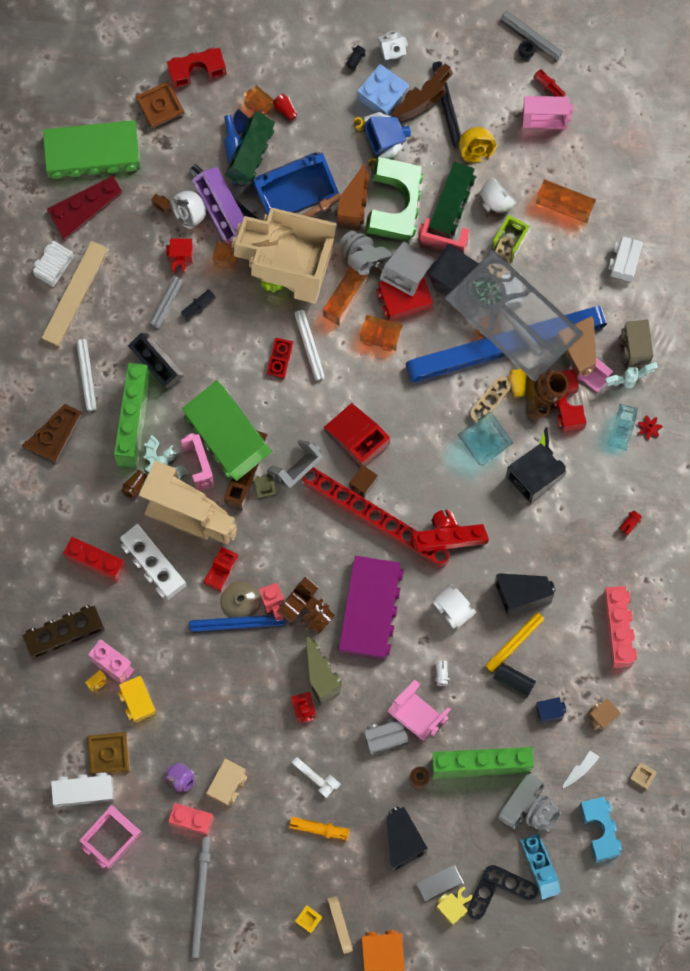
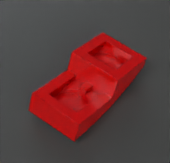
M221 547L203 584L221 592L239 555Z

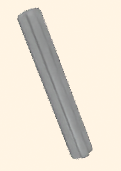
M505 11L502 14L501 20L532 41L556 60L561 57L563 53L561 49L512 13Z

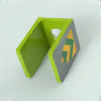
M508 215L493 240L492 250L495 251L500 239L507 228L510 227L522 234L511 254V260L514 261L529 235L530 226Z

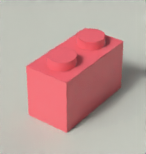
M174 803L168 822L172 826L208 836L214 817L211 813Z

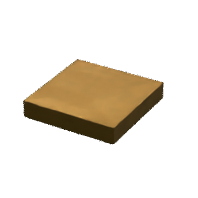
M127 732L87 736L91 776L96 773L130 772Z

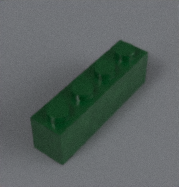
M258 111L248 119L225 176L243 187L249 181L252 182L257 174L255 170L263 160L261 155L267 150L269 145L267 141L274 133L273 126L275 122Z
M454 161L429 225L428 233L448 239L451 238V235L455 236L458 225H456L457 219H461L464 213L462 206L464 202H468L471 192H468L469 188L474 186L476 182L475 168Z

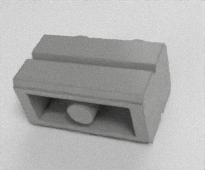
M395 718L386 720V724L378 726V723L368 725L367 730H364V736L370 755L408 744L404 725Z

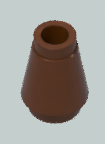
M137 470L122 485L121 492L126 497L134 499L139 495L147 475L141 470Z

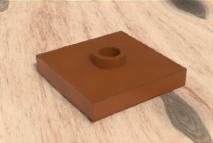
M169 81L135 96L151 129L185 114Z

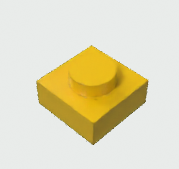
M99 670L85 683L91 691L99 690L104 686L107 678Z
M306 905L295 920V923L311 934L323 917Z

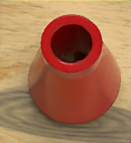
M284 93L272 101L274 108L289 121L298 116L289 97L285 96Z

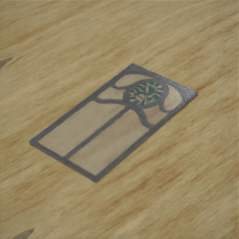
M494 250L445 297L454 308L534 382L584 334Z

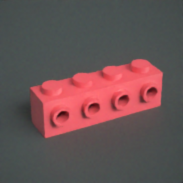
M625 586L606 587L604 598L612 668L632 667L634 660H637L636 648L632 647L635 635L634 629H630L632 611L628 610L627 604L630 603V593L626 591Z

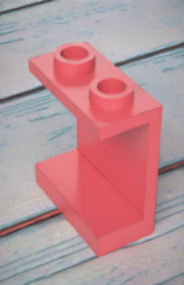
M426 218L424 224L421 223L418 232L420 248L442 253L446 245L449 244L465 254L469 240V229L462 228L459 241L428 233L429 218Z

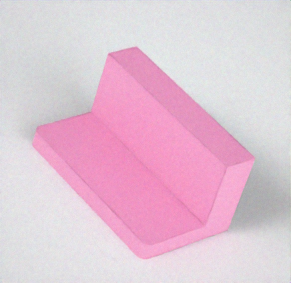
M596 358L594 372L577 378L597 393L607 383L605 378L611 377L613 371Z

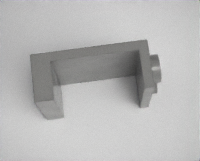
M403 241L384 265L380 279L413 296L416 293L419 282L426 273H429L436 259Z
M299 440L297 443L306 454L287 472L276 466H271L266 471L271 476L273 475L278 485L291 488L323 458L319 453L321 449L317 444Z

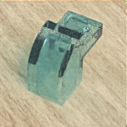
M619 404L609 446L627 451L638 408Z

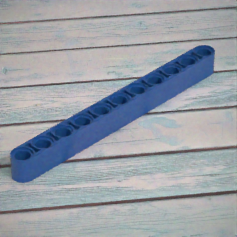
M601 306L564 315L573 325L592 316L594 319V330L601 329L607 325ZM557 317L529 325L528 327L549 344L558 341L556 338L558 332L569 326L561 318ZM516 330L492 336L510 354L531 349ZM530 335L538 346H542L532 335ZM484 338L409 360L405 365L411 382H418L506 355L488 338Z

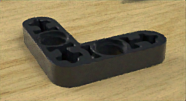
M490 865L484 870L468 906L467 914L472 920H480L484 916L497 887L526 901H532L536 898L538 888L534 883L498 866ZM494 869L496 870V875L500 877L502 873L506 875L502 879V884H498L500 879L496 877L493 880L489 879L490 875L487 872H491ZM510 877L514 878L517 883L512 889L505 885V880ZM520 881L524 883L522 887L528 889V887L531 886L534 895L530 894L529 897H527L525 895L526 892L522 889H520V893L516 892V890L519 888ZM487 887L490 890V896L487 898L480 897L479 889ZM475 898L481 902H486V906L481 904L479 908L482 913L476 916L472 915L473 911L471 910V907L475 908L478 901H474Z

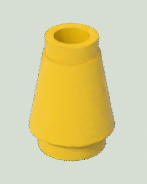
M521 369L510 370L508 379L514 397H524L526 373Z

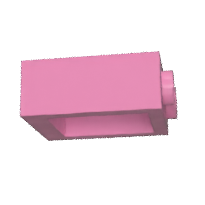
M524 96L522 128L566 129L567 123L571 122L573 104H569V97Z
M111 805L79 840L83 844L80 848L88 855L94 854L97 857L95 861L103 869L106 866L111 869L142 835V832ZM112 817L132 836L108 861L88 842Z

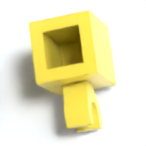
M465 887L459 889L457 893L458 898L452 893L448 896L445 893L437 900L439 905H437L436 909L452 926L467 913L468 910L463 905L473 897L472 895H469L468 898L462 897L461 893L466 889Z

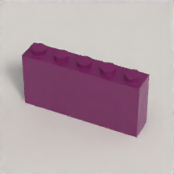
M362 556L354 557L339 653L384 661L386 655L390 656L391 644H388L389 636L393 637L395 625H391L392 618H396L398 607L394 606L395 599H399L401 588L397 587L398 580L402 581L404 569H400L401 563Z

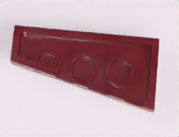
M111 176L47 208L64 242L69 239L71 234L82 228L84 223L94 218L96 213L102 208L107 207L122 194V190L114 176Z

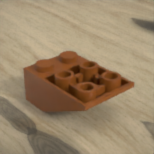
M363 164L339 197L337 228L360 230V224H364L370 173L366 171L365 164Z

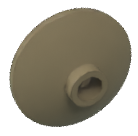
M243 581L235 582L229 585L223 592L222 606L224 611L232 618L253 616L259 609L260 595L252 584ZM239 596H243L244 601L239 602L237 601V598Z

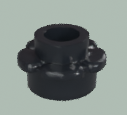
M529 40L523 41L518 47L519 54L522 57L531 58L536 52V46Z

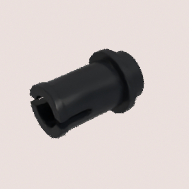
M359 45L352 49L353 52L345 63L352 70H356L362 57L366 56V50Z

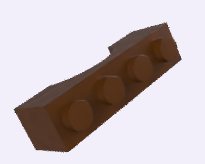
M258 431V433L267 443L268 434ZM260 462L239 480L236 481L234 478L230 480L224 496V503L226 505L243 510Z

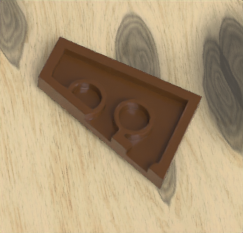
M64 404L48 419L45 425L38 429L28 441L22 444V447L57 463L82 415V411Z

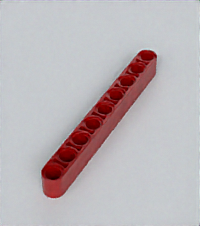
M312 467L302 477V483L305 487L435 567L443 568L448 564L449 552L447 549L416 553L412 540L406 541L402 536L418 532L417 530L316 468ZM313 474L315 479L308 481L305 479V476ZM324 484H329L331 489L324 491L321 487ZM340 494H346L348 498L341 501L337 497ZM362 504L364 508L361 511H357L354 509V506ZM378 514L380 519L373 521L370 519V516ZM394 524L397 528L394 531H389L386 526ZM437 554H443L446 557V559L443 561H438L435 558V556Z

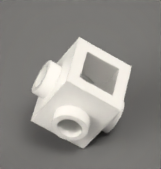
M390 31L386 35L378 37L381 54L385 60L399 59L402 55L406 54L407 40L405 36L402 37L399 31Z

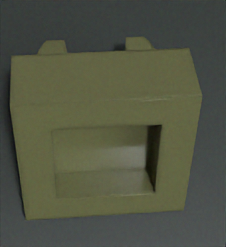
M266 474L267 477L260 478L257 476L254 479L258 498L276 494L273 475Z

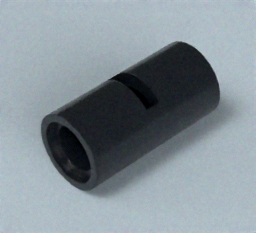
M504 662L500 664L493 678L527 698L537 681Z

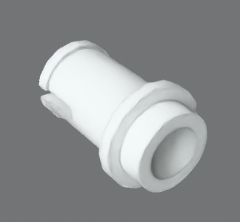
M442 661L435 662L436 678L434 682H436V686H447L450 681L447 673V661H443V663Z

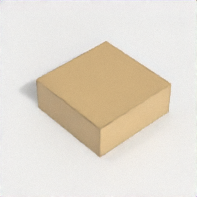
M640 762L630 780L647 790L657 772Z

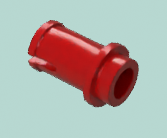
M634 510L628 513L629 516L619 527V530L621 532L624 531L623 533L627 536L636 524L641 522L642 516Z

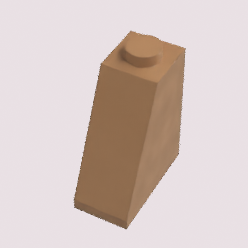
M592 316L574 324L583 335L565 352L577 377L591 374L596 366L594 319ZM570 327L559 331L556 338L561 348L563 349L577 333Z

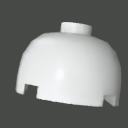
M491 177L483 185L481 197L484 202L482 205L488 212L493 210L496 213H505L517 204L515 199L495 178Z
M182 191L172 197L174 198L171 201L172 210L177 219L181 217L185 222L182 224L184 227L192 229L203 221L206 216V206L198 193Z

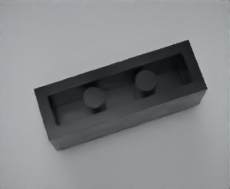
M140 333L128 345L139 360L148 366V370L164 388H172L184 376L149 334Z

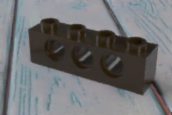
M86 605L80 608V611L73 614L70 612L63 615L60 620H50L44 623L43 627L28 629L26 634L22 636L30 656L34 660L102 632L105 629L95 605ZM78 620H86L84 627L76 626ZM61 627L68 628V632L66 634H58V630ZM48 634L50 639L47 642H41L40 638L42 635Z

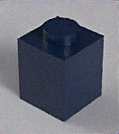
M560 697L539 701L535 705L540 724L562 720L564 714L567 713L565 703L561 702Z

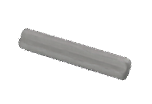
M173 277L150 321V325L153 327H160L183 283L182 279Z

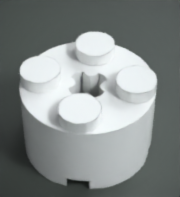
M452 583L433 598L435 600L433 602L434 607L440 614L444 612L447 615L445 617L446 621L453 629L456 626L458 628L476 614L474 608L472 609L469 606L470 603L457 588L454 589Z

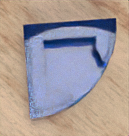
M239 108L233 117L234 129L238 135L244 131L249 119Z

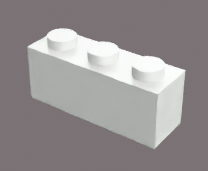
M96 773V777L77 775L76 779L57 777L56 781H51L54 807L113 802L114 793L111 775H107V773Z

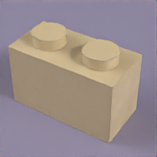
M224 759L206 793L207 796L229 807L230 803L234 804L239 795L237 793L239 786L243 787L248 778L246 769Z

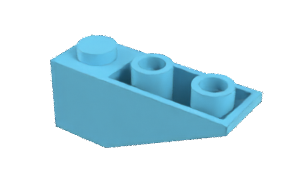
M539 833L520 839L541 898L545 899L560 894L558 877Z

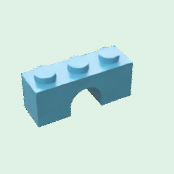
M605 797L581 802L580 808L584 823L595 822L603 829V836L590 843L595 862L619 857L622 845L620 840H616L614 832L617 831L615 821L610 819L611 806L609 801H605Z

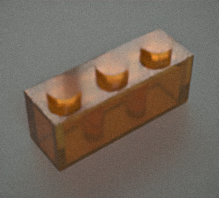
M545 179L536 200V204L585 223L589 222L596 203V199Z
M350 267L324 307L323 317L340 326L367 283L368 274L360 275Z

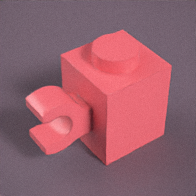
M278 583L260 588L261 599L267 614L274 613L276 621L284 619L277 612L284 603Z

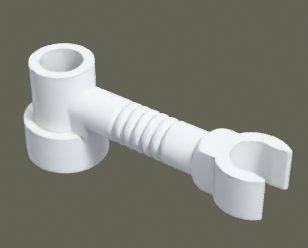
M295 757L291 762L320 787L318 791L326 798L334 789L337 790L341 785L330 774L323 780L298 757Z

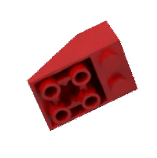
M353 403L348 405L324 426V429L360 467L362 465L366 466L390 445L389 435Z

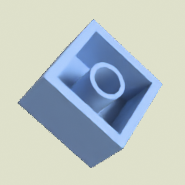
M380 64L357 91V100L375 113L381 112L391 116L394 107L397 104H401L404 100L405 95L409 91V84Z

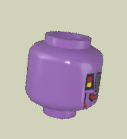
M182 763L170 765L165 772L166 783L178 792L190 790L195 783L194 772Z

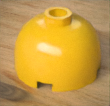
M472 127L466 130L459 140L461 156L469 163L482 162L480 158L486 156L487 159L490 158L497 148L494 136L483 127Z

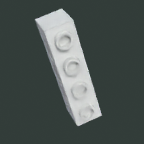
M138 524L120 537L122 543L120 547L126 554L130 553L133 556L132 562L138 569L142 567L146 572L143 575L149 583H155L157 586L155 590L162 598L165 596L169 601L186 587V582ZM138 545L145 547L142 552L135 551V547ZM151 559L157 561L156 565L153 567H148L146 565L147 562ZM162 574L169 576L165 582L159 581L158 578Z

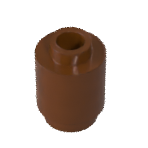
M424 767L414 768L410 773L411 785L416 789H423L428 785L430 779L428 770ZM421 774L424 778L419 780L416 778V775Z

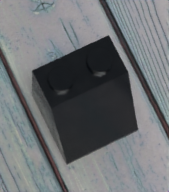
M447 244L429 271L428 276L436 292L448 296L479 263ZM483 268L482 270L477 272L491 274L489 269ZM467 282L461 291L459 303L474 309V302L468 294Z
M540 443L508 466L506 478L532 505L566 475V466L561 460L557 461L553 457V452L548 446L544 447Z
M499 573L496 574L494 582L508 619L552 603L554 592H556L554 583L549 581L547 576Z
M399 806L388 811L389 814L386 817L390 869L392 873L425 855L428 850L405 807L399 808Z

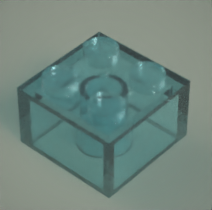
M492 412L485 413L457 434L477 463L482 466L513 444V441Z

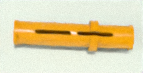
M294 816L291 817L289 829L323 835L328 839L332 837L348 841L350 828L334 826L333 823L325 824Z

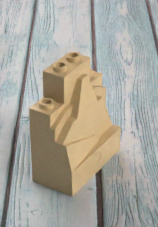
M275 208L270 209L269 215L265 214L264 221L244 216L243 222L239 223L236 234L238 236L233 238L232 248H234V256L250 260L251 276L262 278V281L285 286L294 292L295 299L316 304L333 250L337 223Z
M154 461L139 494L140 497L150 501L145 512L146 516L205 540H209V537L229 544L230 540L235 539L238 530L236 529L237 525H235L233 517L229 516L225 510L207 498L206 494L179 480L175 468Z

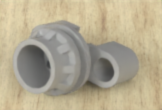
M355 231L347 232L340 240L338 246L339 250L343 253L344 259L348 261V265L360 275L369 274L372 265L383 271L384 265L393 255L385 247L374 248L373 240L370 237Z
M529 772L502 809L499 820L512 829H516L524 817L527 816V825L549 832L558 822L561 809L556 807L554 801L548 799V796L545 794L539 796L545 787V781Z

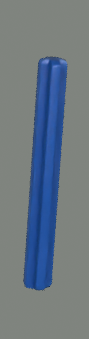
M274 615L190 620L189 630L196 632L284 626L285 618L276 621Z

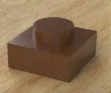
M157 194L152 197V206L168 216L172 211L170 201L165 196L160 197Z

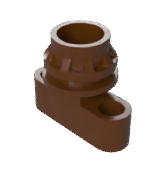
M539 364L529 369V371L536 376L546 364ZM548 369L540 374L536 382L527 375L526 414L529 419L536 421L547 416L550 411V404H554L562 399L567 392L569 383L567 377L562 372Z
M306 576L277 610L289 623L298 615L302 619L299 623L301 625L306 623L305 628L314 630L317 634L335 616L331 612L329 604H322L323 598L317 600L313 596L319 587Z

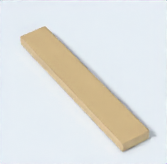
M93 241L90 242L42 336V340L60 347L109 251L107 247Z

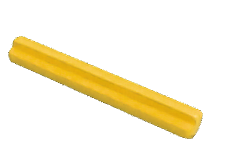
M538 612L535 613L487 662L485 667L490 672H494L543 622L544 617Z

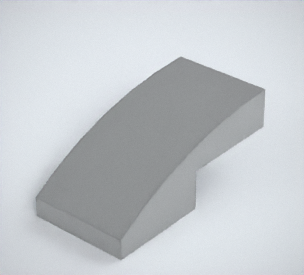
M452 865L418 882L417 885L424 900L428 901L464 882L456 866Z

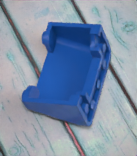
M322 152L309 154L255 177L251 182L265 214L268 215L271 208L295 212L325 198L327 200L339 193Z

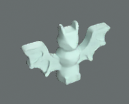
M655 362L644 366L639 371L637 367H628L624 375H614L605 379L608 386L615 385L616 387L622 383L625 388H633L637 378L646 377L648 373L655 372L658 366Z
M153 435L144 444L146 454L143 459L150 462V465L144 469L147 475L154 461L168 465L180 453L179 451L175 453L172 450V445L163 452L162 456L157 457L156 450L160 443ZM181 464L173 467L177 470L179 480L184 475L189 474V471Z

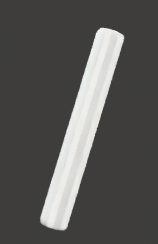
M296 311L295 318L314 379L316 381L324 379V373L305 311Z
M80 339L77 340V349L86 410L92 412L96 411L97 408L87 340Z

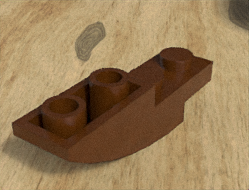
M445 63L442 67L437 68L430 81L428 80L424 83L422 90L415 87L413 90L408 91L402 103L394 107L391 114L392 117H397L399 122L408 120L424 112L440 100L447 92L444 84L453 75L451 67Z

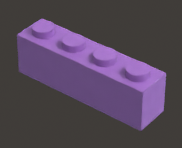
M218 167L201 172L192 181L225 244L229 245L232 244L233 238L238 236L236 234L239 223L243 222L244 216Z

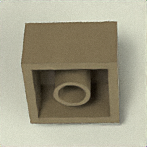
M649 320L625 322L624 328L621 329V334L619 335L620 345H624V352H622L623 364L626 363L627 369L628 367L643 368L651 364L654 356Z

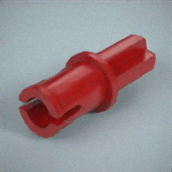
M542 69L534 74V79L544 87L545 91L548 90L555 97H565L566 93L555 83L556 80L549 77Z

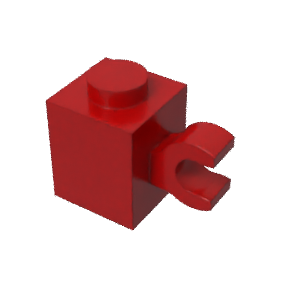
M170 238V244L166 245V256H169L170 262H173V273L176 272L177 266H181L183 273H185V263H193L192 239Z
M310 692L291 696L297 722H302V724L312 722L313 718H316V712Z

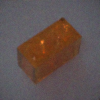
M366 314L360 334V341L367 346L376 345L385 351H396L402 334L403 324Z

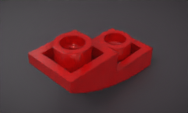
M275 337L266 374L282 378L286 377L294 341Z

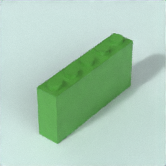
M135 120L43 129L48 178L60 179L63 176L79 177L81 174L97 175L100 172L116 173L120 170L135 171L141 168Z
M128 363L114 453L118 467L137 469L151 380L148 366L144 364Z
M218 380L182 408L186 414L184 416L185 420L190 425L193 424L195 426L193 431L196 435L199 434L200 438L203 437L205 441L202 443L209 451L212 450L214 452L212 457L218 464L222 463L224 466L222 471L228 478L232 476L236 481L272 453L270 447Z
M533 747L433 752L431 759L433 779L521 775L531 773L534 768Z

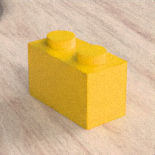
M141 676L119 684L121 690L118 691L121 701H126L128 705L125 711L129 720L133 719L136 724L157 715Z

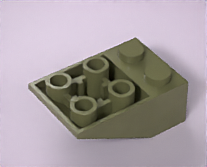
M307 637L310 689L320 705L341 693L342 681L336 672H331V664L326 656L322 657L320 655L321 649L315 640L311 641Z

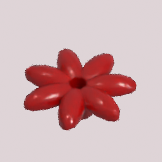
M645 416V422H638V425L643 427L639 434L646 433L648 440L652 434L659 437L657 430L663 426L656 424L657 417L650 421V418Z

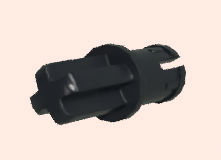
M207 289L197 299L194 298L193 302L181 311L182 316L189 320L200 310L203 311L204 307L216 298L213 292Z

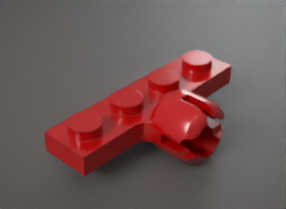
M443 510L433 515L431 521L434 530L412 532L411 540L416 553L487 544L489 541L484 524L459 526L450 510H445L447 516H445Z

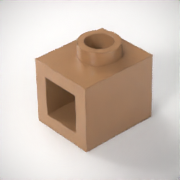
M607 698L602 704L597 702L591 707L589 722L595 729L599 728L603 731L620 716L621 712Z

